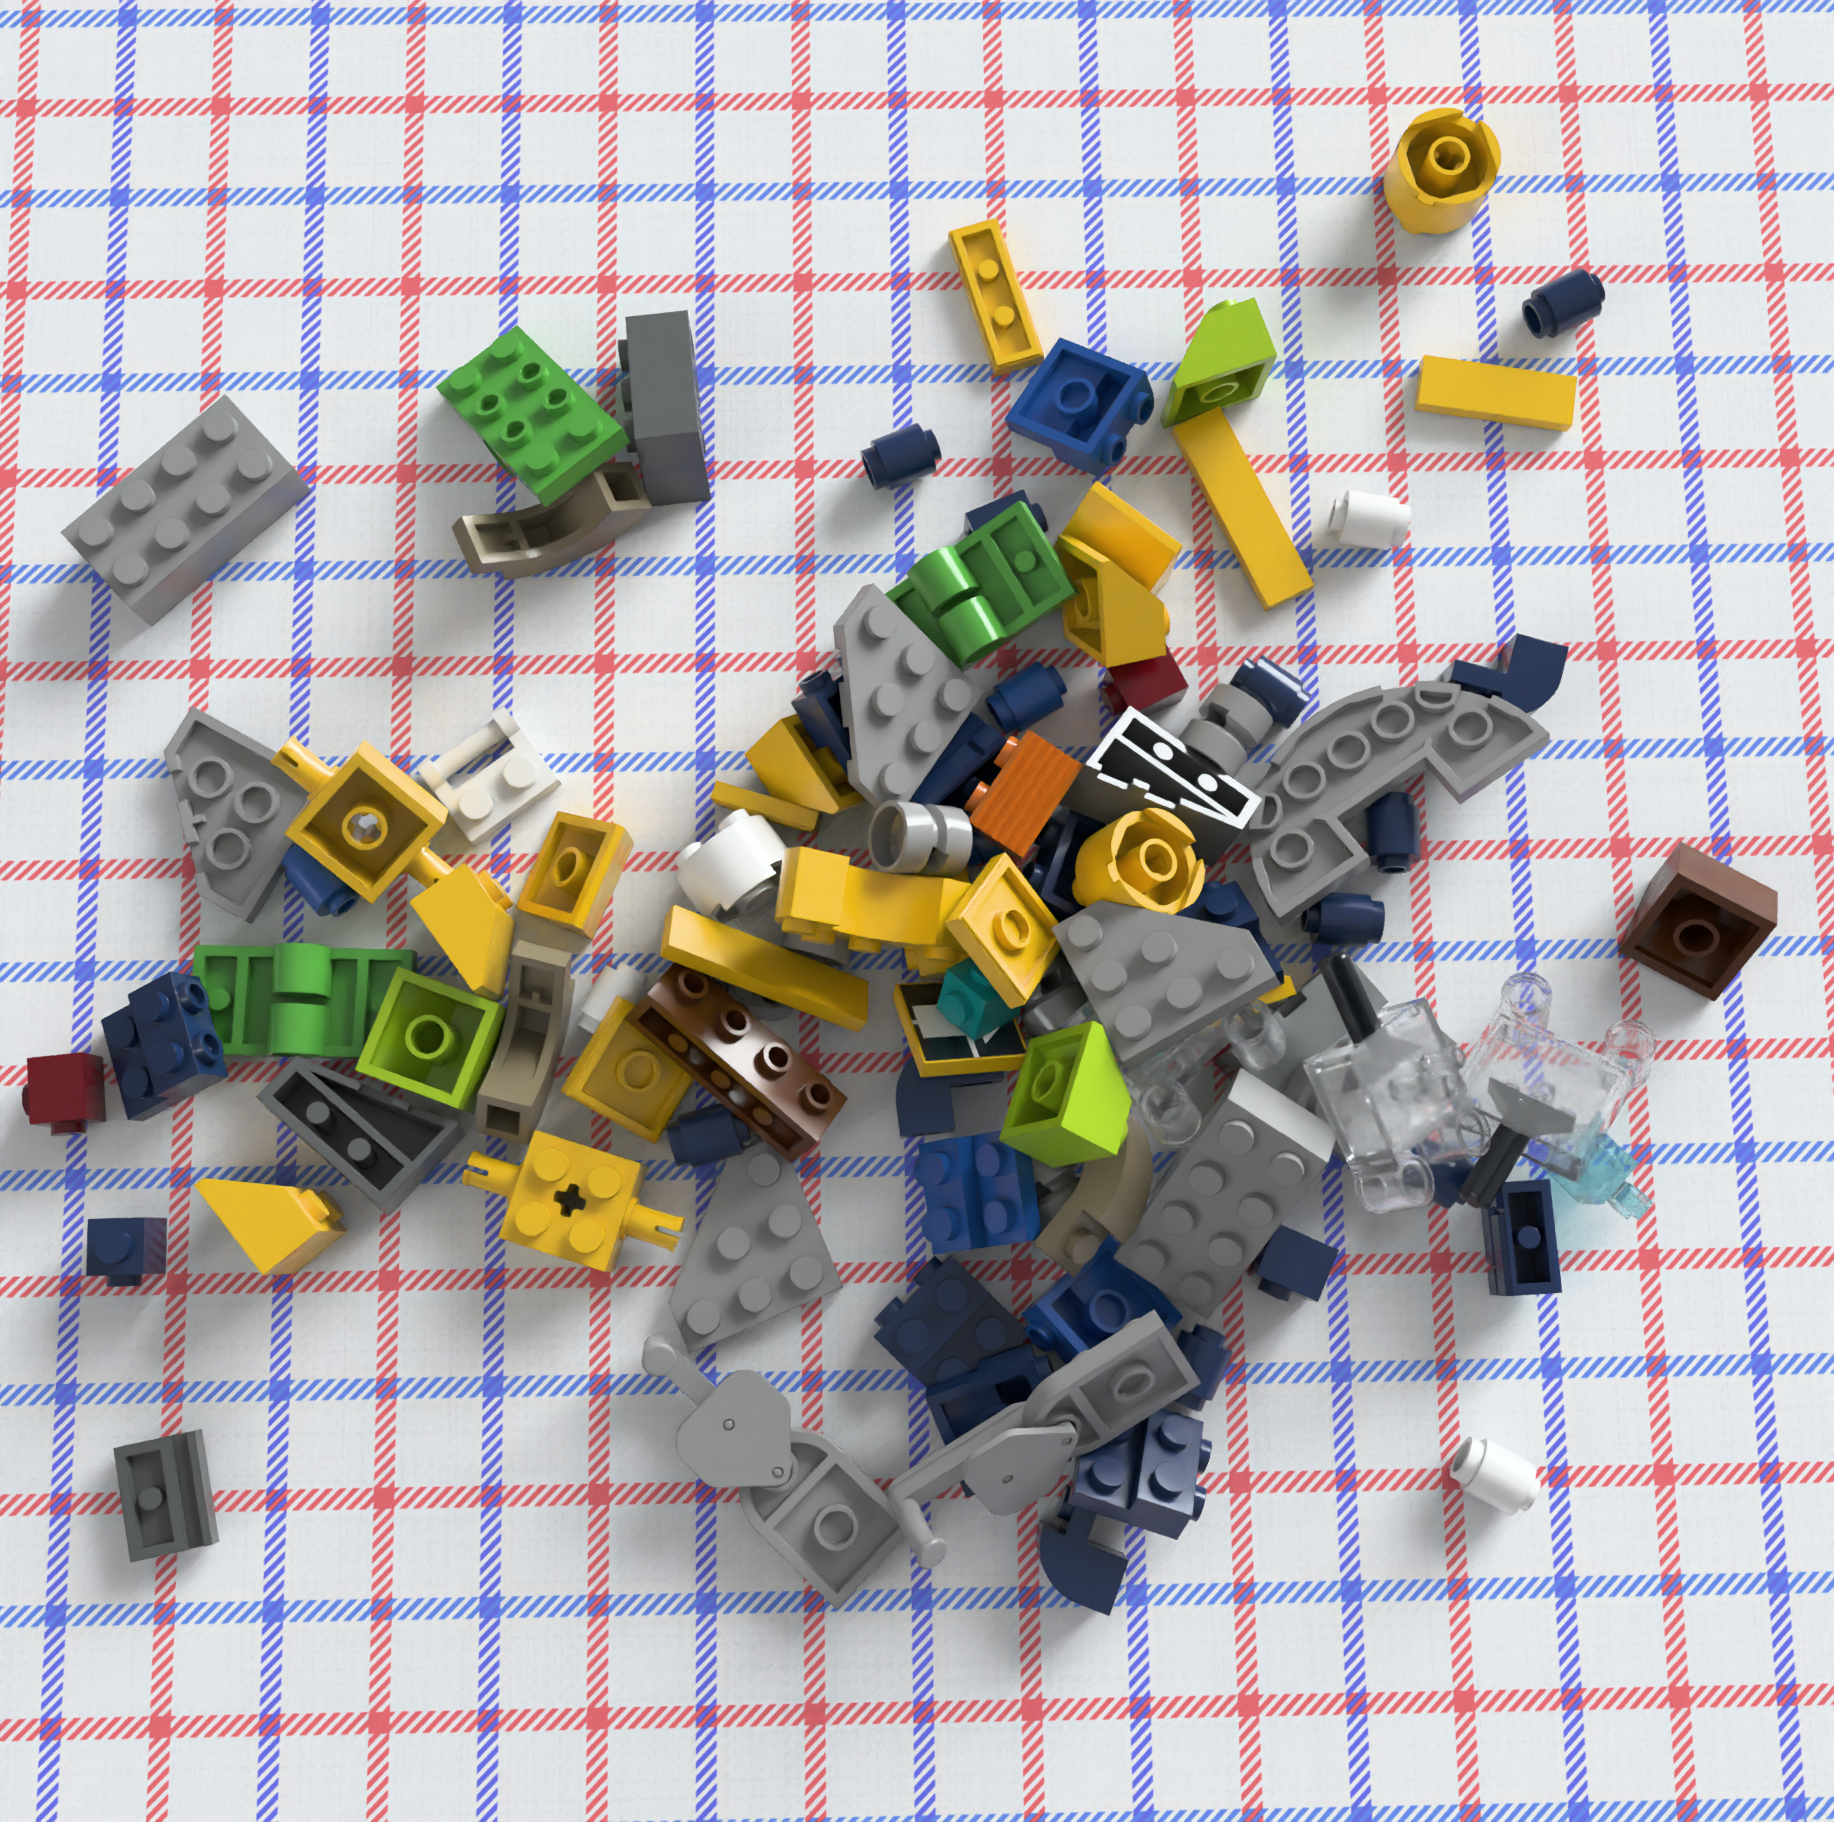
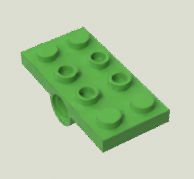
M518 325L506 334L498 337L484 351L464 366L456 369L451 376L436 386L445 402L477 434L502 468L512 478L516 476L545 507L553 503L630 443L623 428Z
M1020 500L956 545L942 547L920 559L908 570V578L885 593L962 672L1080 594L1027 505Z
M276 943L274 947L195 945L192 976L200 977L201 983L207 991L209 997L208 1007L216 1035L223 1045V1056L295 1058L297 1055L301 1058L359 1059L397 966L416 973L418 953L414 950L330 948L310 943Z

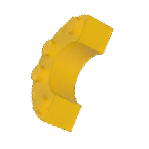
M802 846L784 850L774 920L782 924L781 931L801 935V941L823 945H834L835 937L849 940L848 950L870 954H880L881 946L886 945L925 950L924 959L957 963L958 953H967L944 923L972 884L947 878L905 876L863 869L849 865L850 857Z

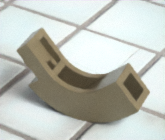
M632 462L604 463L547 507L539 503L513 512L461 516L451 528L472 574L501 571L505 580H511L561 567L604 547L632 528L652 509V506Z
M521 940L517 941L511 953L508 1005L502 1034L492 1064L477 1093L475 1132L529 1146L545 1108L566 1037L575 986V979L570 978L572 953Z
M1130 1112L1126 1122L1128 1133L1124 1143L1118 1149L1117 1155L1083 1163L1081 1178L1073 1194L1033 1242L1034 1245L1072 1277H1075L1082 1267L1095 1256L1099 1246L1109 1234L1124 1245L1135 1230L1146 1207L1152 1183V1154L1143 1128Z

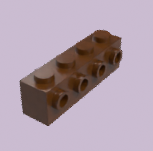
M673 962L657 978L624 1017L627 1022L790 1163H793L820 1140L848 1099L826 1076L816 1071L792 1050L785 1040L776 1036L752 1015L745 1005L736 1001L712 980L709 975Z

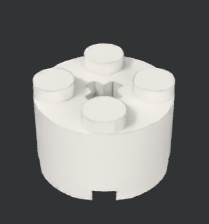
M745 809L737 810L727 816L718 826L720 832L703 845L701 842H695L684 848L674 859V863L679 868L676 881L699 913L722 924L736 919L741 927L753 921L776 904L783 853L787 849L786 845L763 816H749Z

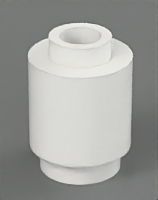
M1347 490L1343 500L1335 499L1329 518V530L1337 531L1336 540L1338 543L1388 550L1390 546L1402 547L1408 532L1411 509L1409 505L1399 504L1398 498Z
M623 962L619 963L616 970L605 965L579 1008L583 1013L576 1024L594 1034L616 996L618 995L635 1005L648 990L644 988V985L649 978Z
M1468 1437L1457 1451L1450 1469V1477L1460 1482V1489L1509 1516L1514 1515L1519 1509L1527 1511L1533 1505L1540 1490L1541 1483L1535 1478V1465L1488 1439L1478 1441Z

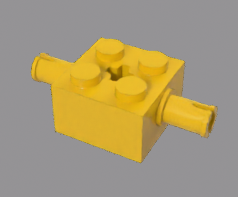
M292 735L269 761L273 766L276 765L309 792L306 797L309 799L308 803L293 818L284 834L371 904L375 902L399 874L403 875L407 872L428 889L454 870L427 848L431 838L445 824L449 810L367 741L363 740L340 767L334 765L330 768ZM374 815L378 819L376 825L371 824L366 829L359 825L358 822L361 816Z
M538 1130L534 1131L525 1160L519 1166L481 1154L476 1150L471 1153L466 1163L488 1171V1175L464 1169L463 1185H470L508 1198L509 1206L498 1238L603 1272L614 1271L623 1241L628 1236L666 1248L671 1252H674L678 1245L680 1237L661 1232L658 1228L661 1226L673 1231L682 1232L685 1217H677L639 1204L638 1197L649 1167L647 1165ZM577 1186H579V1197L586 1200V1206L583 1210L574 1209L571 1215H569V1206L563 1203L566 1193H574Z

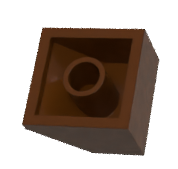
M1680 841L1650 881L1619 944L1618 952L1715 1002L1777 926L1778 892Z

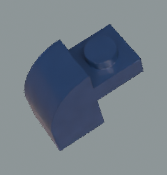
M1517 633L1502 647L1497 670L1455 659L1443 671L1440 682L1461 685V690L1489 699L1493 695L1531 716L1549 701L1558 689L1569 647Z
M912 1057L904 1066L896 1087V1110L900 1139L954 1132L955 1123L950 1089L1001 1083L1004 1080V1071L920 1077L914 1057Z
M1067 1484L1056 1511V1517L1063 1519L1061 1527L1059 1528L1039 1520L1036 1532L1038 1557L1049 1581L1064 1597L1077 1604L1110 1616L1129 1560L1123 1552L1088 1539L1097 1513L1068 1504L1071 1485Z

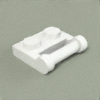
M504 705L490 714L493 720L434 762L427 759L416 767L420 775L442 804L449 810L448 812L474 846L481 843L562 784ZM507 736L514 748L453 790L446 779Z

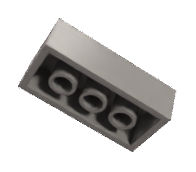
M224 394L60 533L119 598L152 627L310 493L311 489L294 467L229 397Z
M1240 1068L1149 1194L1139 1223L1124 1245L1121 1242L1119 1243L1113 1259L1208 1320L1328 1164L1338 1130Z

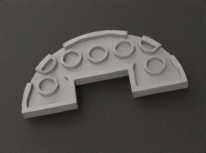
M1415 681V686L1382 690L1381 686H1376L1353 693L1320 710L1301 724L1283 742L1270 760L1271 767L1265 775L1260 789H1256L1255 792L1262 800L1249 821L1250 853L1254 874L1269 911L1282 927L1371 866L1368 854L1342 824L1425 767L1432 772L1455 800L1462 804L1547 746L1550 733L1524 711L1493 695L1489 699L1478 694L1463 691L1459 684L1438 681Z

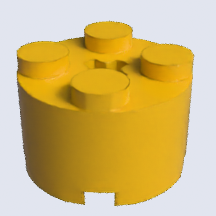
M1437 108L1416 117L1401 136L1386 168L1383 188L1388 206L1400 220L1403 229L1408 233H1448L1463 227L1477 214L1496 179L1501 164L1499 142L1491 128L1479 119L1478 123L1462 116L1464 111L1456 108Z
M1159 808L1132 811L1095 832L1084 841L1076 858V878L1072 884L1073 895L1076 901L1085 907L1102 900L1175 915L1193 904L1198 898L1205 877L1203 859L1196 860L1191 846L1196 840L1188 827L1176 816Z

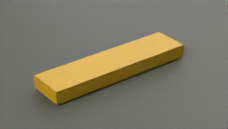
M1220 405L1174 426L1171 434L1264 611L1272 610L1312 591L1315 584Z
M674 904L665 915L660 957L857 1033L867 1023L869 981Z

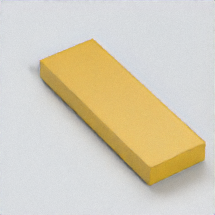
M997 217L949 231L948 242L994 377L1041 364L1044 361V353Z
M1424 355L1419 363L1414 410L1567 432L1573 423L1577 377Z

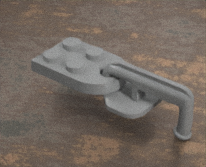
M1155 1309L1141 1318L1128 1322L1119 1332L1092 1349L1077 1354L1070 1363L1044 1379L1034 1389L1027 1401L1011 1404L900 1474L892 1481L888 1490L889 1503L907 1543L917 1556V1563L921 1568L931 1569L942 1561L947 1551L945 1540L935 1537L920 1509L924 1504L964 1480L990 1513L999 1516L1016 1513L1055 1488L1070 1457L1083 1455L1103 1446L1201 1384Z
M656 1333L646 1338L641 1360L645 1372L655 1377L666 1375L697 1406L682 1422L677 1431L676 1449L681 1460L710 1487H739L741 1506L751 1526L838 1610L905 1538L889 1503L888 1495L827 1436L807 1428H791V1410L788 1400L760 1373L753 1370H738L729 1374L716 1387L666 1337Z

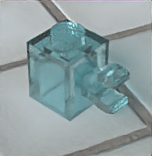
M1598 1125L1574 1127L1572 1134H1568L1539 1166L1579 1204L1603 1205L1607 1201L1625 1219L1633 1216L1636 1220H1639L1653 1204L1642 1191L1625 1181L1639 1164Z

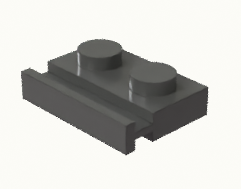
M202 1429L113 1448L130 1563L186 1551L192 1548L209 1546L219 1542Z

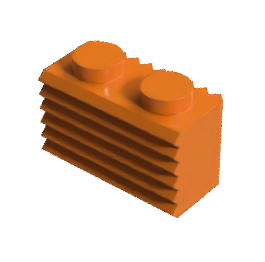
M1029 729L1021 741L1012 735L993 762L1002 768L991 786L981 781L963 808L972 814L969 821L973 831L1019 861L1023 859L1083 767L1079 761L1074 760L1070 755L1065 754L1062 750L1056 748L1053 744Z

